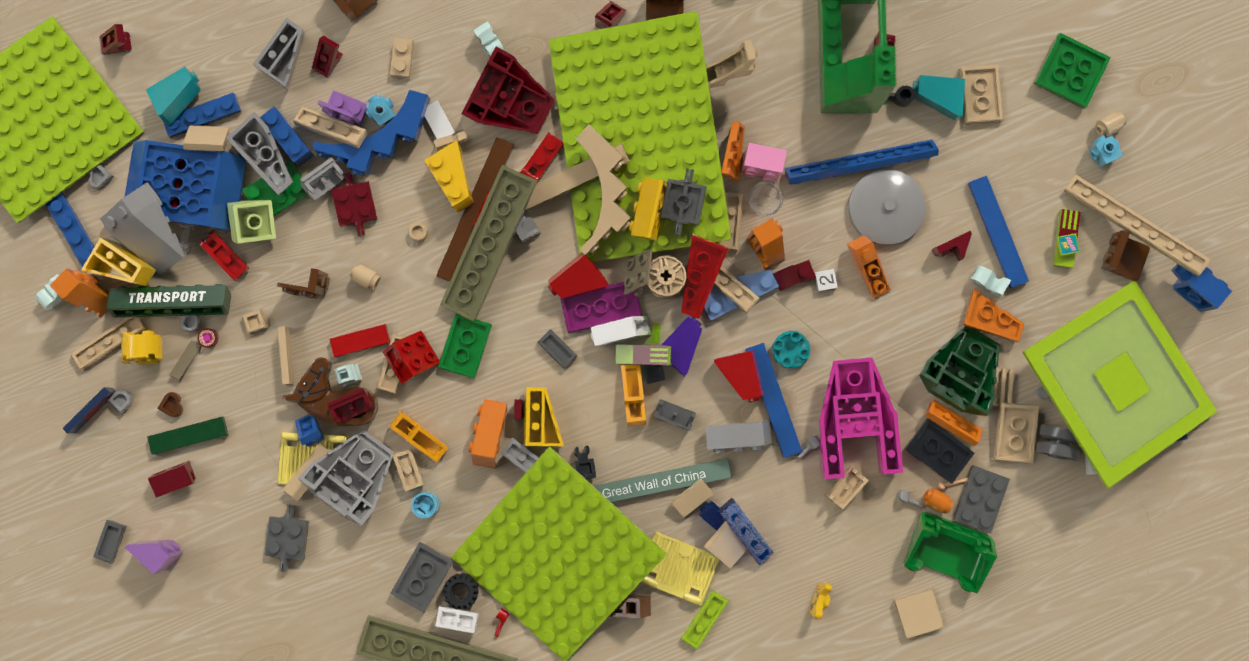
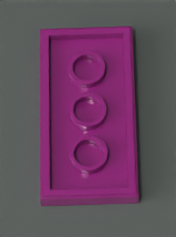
M619 282L599 289L560 298L568 333L591 329V327L628 317L642 316L638 296H635L634 292L625 295L624 282Z

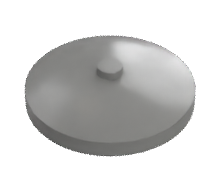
M891 169L877 170L867 174L855 185L849 198L848 213L853 227L861 236L864 235L878 245H895L907 240L919 229L925 215V200L918 184L908 175Z

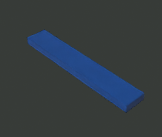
M987 175L968 182L1004 276L1011 280L1008 285L1009 288L1028 282L1029 279Z
M764 343L746 348V352L754 350L764 392L762 398L783 458L802 452Z

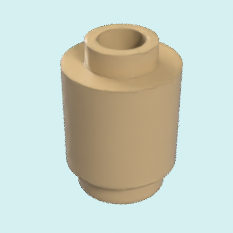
M1113 112L1096 122V132L1098 135L1105 136L1106 138L1123 129L1124 125H1126V119L1121 112Z
M362 264L358 267L355 266L350 274L353 282L372 290L377 287L381 278L377 275V272Z

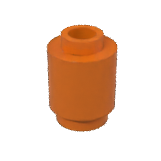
M934 487L931 490L927 489L923 495L924 504L939 513L947 514L953 506L954 501L950 499V496Z

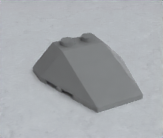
M146 183L122 198L100 220L118 242L156 269L159 275H163L180 261L185 254L176 234L171 232L168 225L170 220L168 216H164L160 207L162 205L160 198L152 187Z
M361 430L318 460L313 461L298 480L313 495L344 518L362 526L375 509L394 452L365 430Z

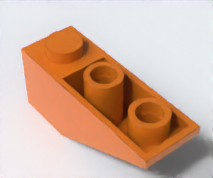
M863 235L847 243L852 259L872 297L876 298L890 291L873 242Z

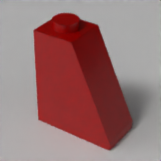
M581 253L548 280L550 285L548 289L554 296L558 295L560 298H565L606 287L609 283L590 258Z
M754 350L714 359L716 366L742 400L748 399L749 403L760 400L764 392Z

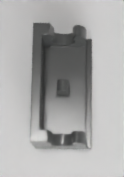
M660 399L653 417L690 431L696 413Z

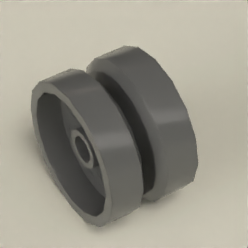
M1040 425L1039 435L1042 438L1049 439L1050 442H1037L1035 452L1062 460H1080L1081 450L1069 446V444L1079 445L1069 429Z

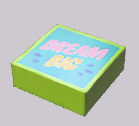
M1076 234L1055 238L1059 256L1080 252Z

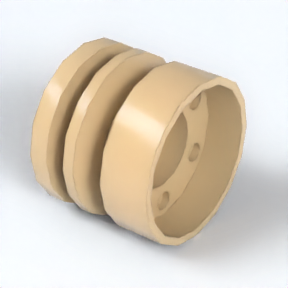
M660 256L654 259L650 267L649 285L646 286L649 292L661 299H669L678 295L686 281V270L683 264L671 256ZM664 272H668V276H671L667 281H664V278L660 276Z

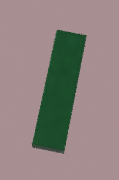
M218 417L150 435L147 438L151 455L229 434L225 418Z

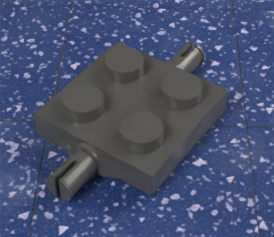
M686 168L684 180L668 179L661 218L671 219L676 222L673 234L681 235L683 224H700L707 186L699 185L692 181L693 169Z
M287 505L286 516L269 517L265 556L281 559L279 571L282 572L288 571L289 560L305 559L309 520H300L294 517L296 505Z

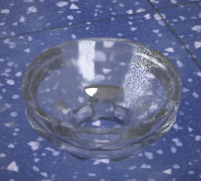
M766 181L756 184L749 193L748 201L750 208L760 216L774 215L783 204L781 189L772 182ZM761 196L769 197L770 204L768 206H762L759 203Z

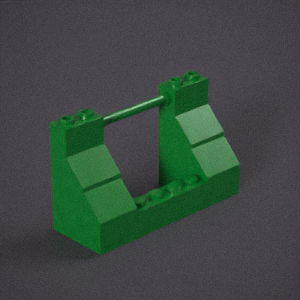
M818 0L820 113H878L896 87L895 46H888L886 0H878L879 45L874 47L871 54L851 59L842 63L841 4H875L876 0Z

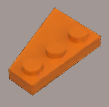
M732 121V126L729 129V140L721 172L732 182H740L745 126L740 121Z
M974 288L962 325L1018 343L1024 323L1006 310L1004 311L994 304L995 302L987 299L980 294V291Z

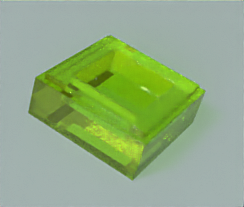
M653 323L652 344L660 342L661 325L659 323Z

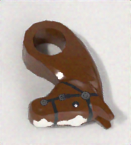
M323 357L316 358L299 380L293 394L283 395V400L297 403L313 417L337 426L368 424L376 417L379 409L377 397L370 390H367L375 408L367 411L360 418L353 417L341 423L334 421L327 403L362 387L331 391L329 374L332 369V363Z

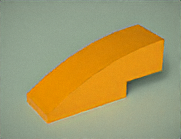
M640 364L621 365L627 427L646 425Z
M402 410L397 413L389 424L392 430L436 463L449 448Z

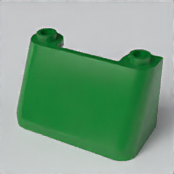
M922 512L903 562L904 567L913 572L920 571L925 566L957 578L960 587L964 591L978 594L997 558L994 540L989 535L934 514Z

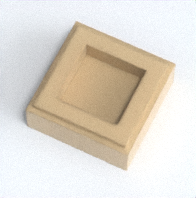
M261 309L242 315L248 334L268 328Z

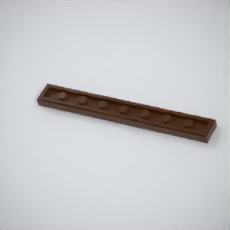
M496 137L472 192L473 204L464 210L437 272V277L449 282L451 281L474 229L473 224L488 190H491L501 166H506L514 144Z

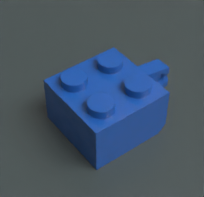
M1176 264L1171 270L1178 278L1173 284L1174 291L1200 312L1218 309L1232 292L1228 288V284L1221 279H1217L1207 267L1199 277L1179 264Z

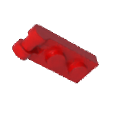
M548 132L520 173L539 181L564 146V143ZM532 168L537 171L535 175L529 172Z
M212 230L205 240L202 239L199 242L202 248L234 281H237L249 269L245 262L216 231ZM215 241L217 245L212 248L211 244Z

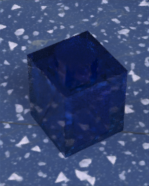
M712 500L703 502L698 509L700 511L698 515L715 530H718L729 517Z

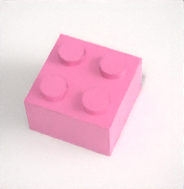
M749 143L745 150L741 173H745L746 177L756 178V176L764 177L763 180L774 182L783 173L787 150Z

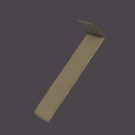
M191 340L170 372L171 378L180 382V378L201 345Z

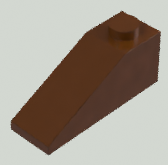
M628 595L609 617L641 619L651 616V596Z

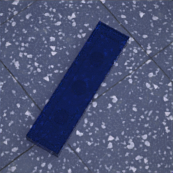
M733 498L729 499L717 510L757 564L761 565L774 553Z

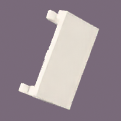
M439 606L435 626L475 633L479 614Z

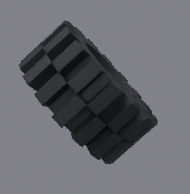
M457 573L445 582L442 595L445 598V603L449 604V607L464 610L477 600L479 585L475 582L474 578L470 577L471 575ZM457 584H464L468 588L467 597L463 599L457 598L453 592L454 587Z

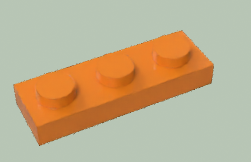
M934 399L931 401L925 417L973 446L979 443L983 429Z

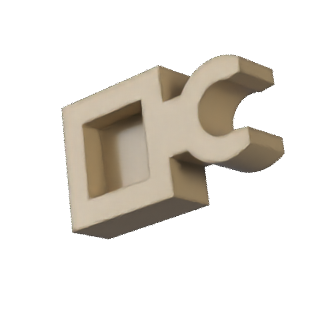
M465 131L453 136L451 134L436 139L434 144L436 149L440 151L456 140L458 143L467 142L468 137Z

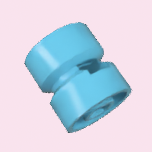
M433 492L420 493L413 498L411 503L413 513L419 518H428L436 514L440 508L439 497Z

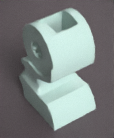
M488 21L473 30L476 38L482 41V46L487 55L491 56L496 46L504 50Z
M977 266L974 275L970 277L974 284L983 287L985 291H989L998 298L1003 295L1011 281L1004 277L997 279L993 271L983 266Z
M60 274L52 277L49 283L44 285L45 288L35 296V299L45 310L55 307L62 301V298L49 286Z
M358 364L345 365L334 369L338 384L343 385V387L361 382L362 380Z

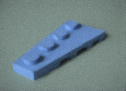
M771 270L735 277L758 297L779 287ZM714 285L704 306L710 321L738 308L734 302Z

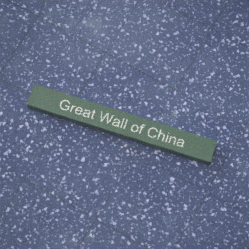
M726 458L594 485V487L610 502L692 486L701 478L705 483L731 478L728 459Z

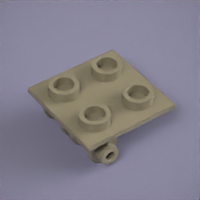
M652 249L628 259L624 282L625 295L634 292L635 296H641V293L644 292V287L649 285Z

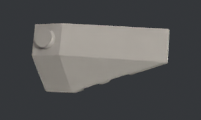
M253 112L226 139L268 185L280 195L293 181L269 127Z

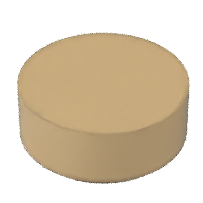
M415 222L410 225L408 233L414 241L421 242L427 238L428 228L421 222Z

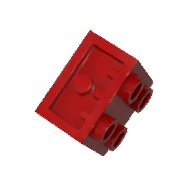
M421 330L393 342L383 351L384 356L401 384L407 383L417 374L440 363Z

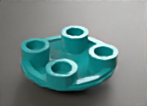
M787 331L775 339L772 352L778 364L785 368L793 369L806 363L810 356L811 348L809 341L799 331Z

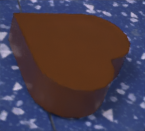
M175 392L167 393L157 409L171 417L180 416L183 413L180 395Z

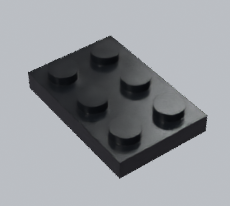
M929 418L925 419L904 448L950 484H953L975 454Z

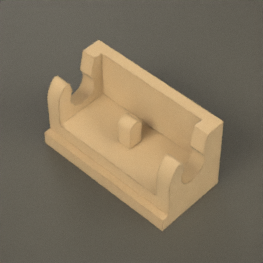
M850 467L845 472V478H840L825 496L840 509H844L869 480L859 474L855 468Z

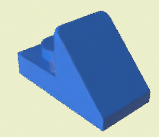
M308 414L295 420L299 440L302 445L306 444L307 447H310L324 440V435L315 417Z

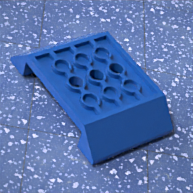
M149 140L134 141L125 196L148 183L162 202L160 207L164 216H168L170 222L212 227L216 230L231 232L227 203L240 202L247 160L243 156L225 151L185 150L183 145ZM185 160L186 167L179 170L177 167L178 162ZM182 179V187L176 189L174 187L175 181ZM174 198H179V206L173 208L171 201Z

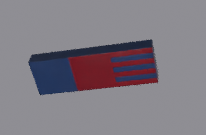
M103 387L63 427V430L67 434L76 433L108 402V399L116 391L110 387Z

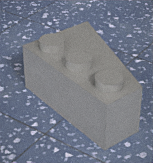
M286 18L253 63L259 71L286 90L289 89L305 36L303 29Z
M770 421L705 426L707 450L713 449L714 453L725 452V448H732L733 452L744 451V447H751V450H761L764 445L772 444Z

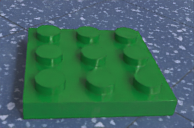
M1059 33L1035 79L1034 85L1085 109L1111 57Z

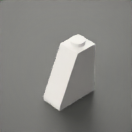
M647 316L628 317L591 327V339L595 346L651 335Z

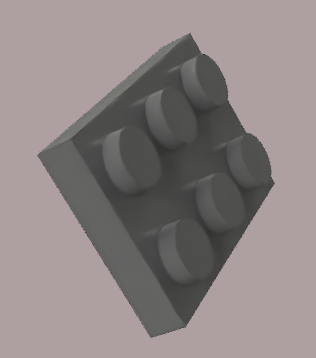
M972 465L953 520L991 533L1010 479Z
M420 541L390 594L424 613L454 560Z

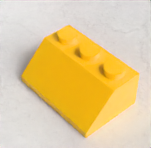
M643 178V182L639 183V201H636L634 204L635 219L631 220L629 231H632V236L657 241L667 183L664 180Z

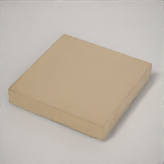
M189 125L183 142V148L185 150L224 151L227 142L226 138L229 135V127Z
M729 516L704 547L731 569L755 541V538Z
M932 589L894 600L905 638L908 639L944 628Z

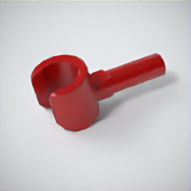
M503 608L496 615L500 622L494 634L495 637H499L502 626L509 617V613Z

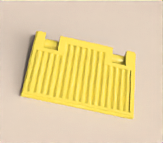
M282 432L278 484L286 485L319 444H322L328 450H333L334 443L342 444L351 436L324 435V440L307 447L306 444L302 445L298 433ZM288 441H297V446H288Z
M656 531L652 540L667 555L651 571L656 573L655 579L646 576L641 583L702 606L719 559L710 552ZM691 587L700 591L698 597L689 593Z

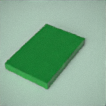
M455 313L438 368L475 379L492 324L477 319L472 321Z

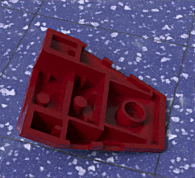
M496 46L461 115L479 124L538 134L555 99L539 82H536L513 55Z

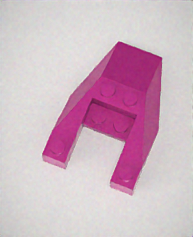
M873 358L836 360L832 363L819 420L820 465L823 479L845 478L841 438L864 436L876 437L880 474L903 473L898 415L883 385Z

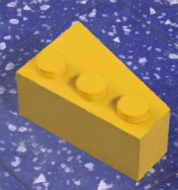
M456 140L424 161L455 211L459 213L473 204V198L462 148Z
M100 237L81 271L147 286L156 269L117 242Z
M546 387L524 388L523 446H564Z

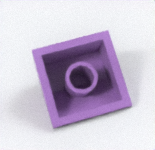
M173 540L140 541L128 544L125 547L153 575L168 570L183 554L179 544Z

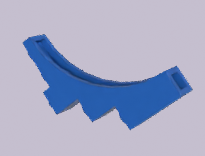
M409 90L404 104L396 116L378 132L365 138L359 149L348 144H325L314 142L312 149L317 152L319 157L328 159L331 156L336 158L335 161L346 164L348 161L347 167L352 170V174L363 176V174L369 175L375 154L376 157L385 160L388 157L394 158L400 137L402 141L412 143V141L418 142L427 106L430 103V97L427 94Z

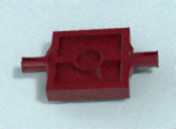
M348 172V175L344 173L346 185L331 189L339 226H356L357 236L360 237L361 233L364 236L366 234L363 224L378 219L369 181L354 183L352 173Z

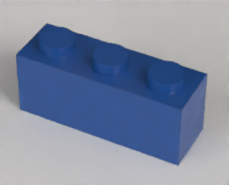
M275 106L260 117L296 165L300 167L314 156Z

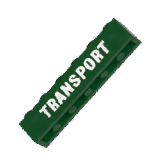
M201 284L195 286L176 285L174 287L159 285L156 287L138 286L135 288L120 286L118 288H110L107 310L113 318L229 315L231 293L227 286L222 284L212 286Z

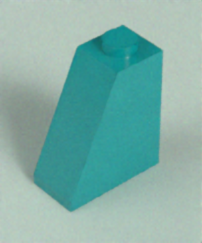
M186 66L146 89L158 116L168 126L175 121L201 90L198 84L200 79L194 71L190 72Z
M919 75L913 81L912 88L915 91L916 100L954 121H958L963 116L965 79Z

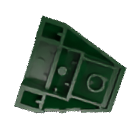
M965 326L926 361L919 376L929 393L958 411L987 416L995 401L996 394H994V388L997 383V377L995 376L999 361L1000 344L976 329Z

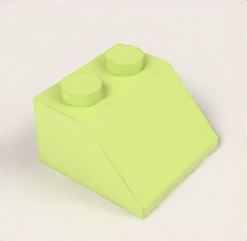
M271 200L227 203L233 242L239 244L276 238Z

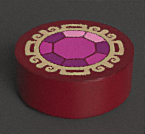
M206 328L199 332L197 340L202 347L212 348L218 343L219 337L215 330Z

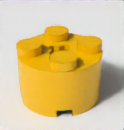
M143 331L142 334L137 335L132 332L122 334V363L131 364L130 361L137 362V365L159 363V360L163 361L162 337L155 334V331Z

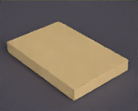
M998 65L961 67L959 69L960 79H965L964 124L1002 122L1004 118Z
M999 402L994 460L1022 463L1034 462L1040 406Z

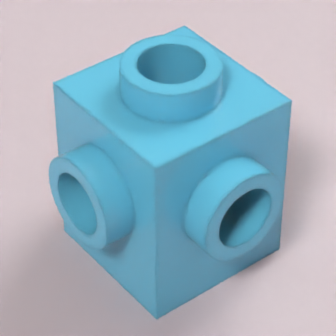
M376 94L368 99L369 104L366 106L368 109L366 113L371 120L375 119L379 126L396 115L392 108L394 104L389 97L385 98L384 95L379 97ZM377 107H382L383 111H379Z
M1102 136L1094 140V145L1089 147L1090 156L1096 161L1099 168L1123 156L1120 144L1113 136L1108 138Z

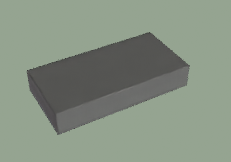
M551 329L537 342L563 369L577 357Z
M106 520L93 557L108 563H114L127 526Z

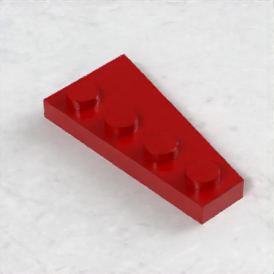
M692 234L681 308L682 313L697 319L700 318L727 254L728 247Z

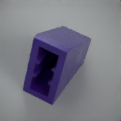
M689 316L661 344V346H671V365L683 376L688 373L702 332L700 327L702 324L696 318H690Z

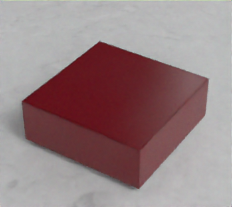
M514 399V419L523 418L524 401L521 399Z

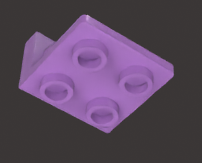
M334 90L328 103L321 100L318 102V105L322 108L321 111L326 113V115L336 119L338 117L344 120V122L360 127L366 116V110H368L366 103Z

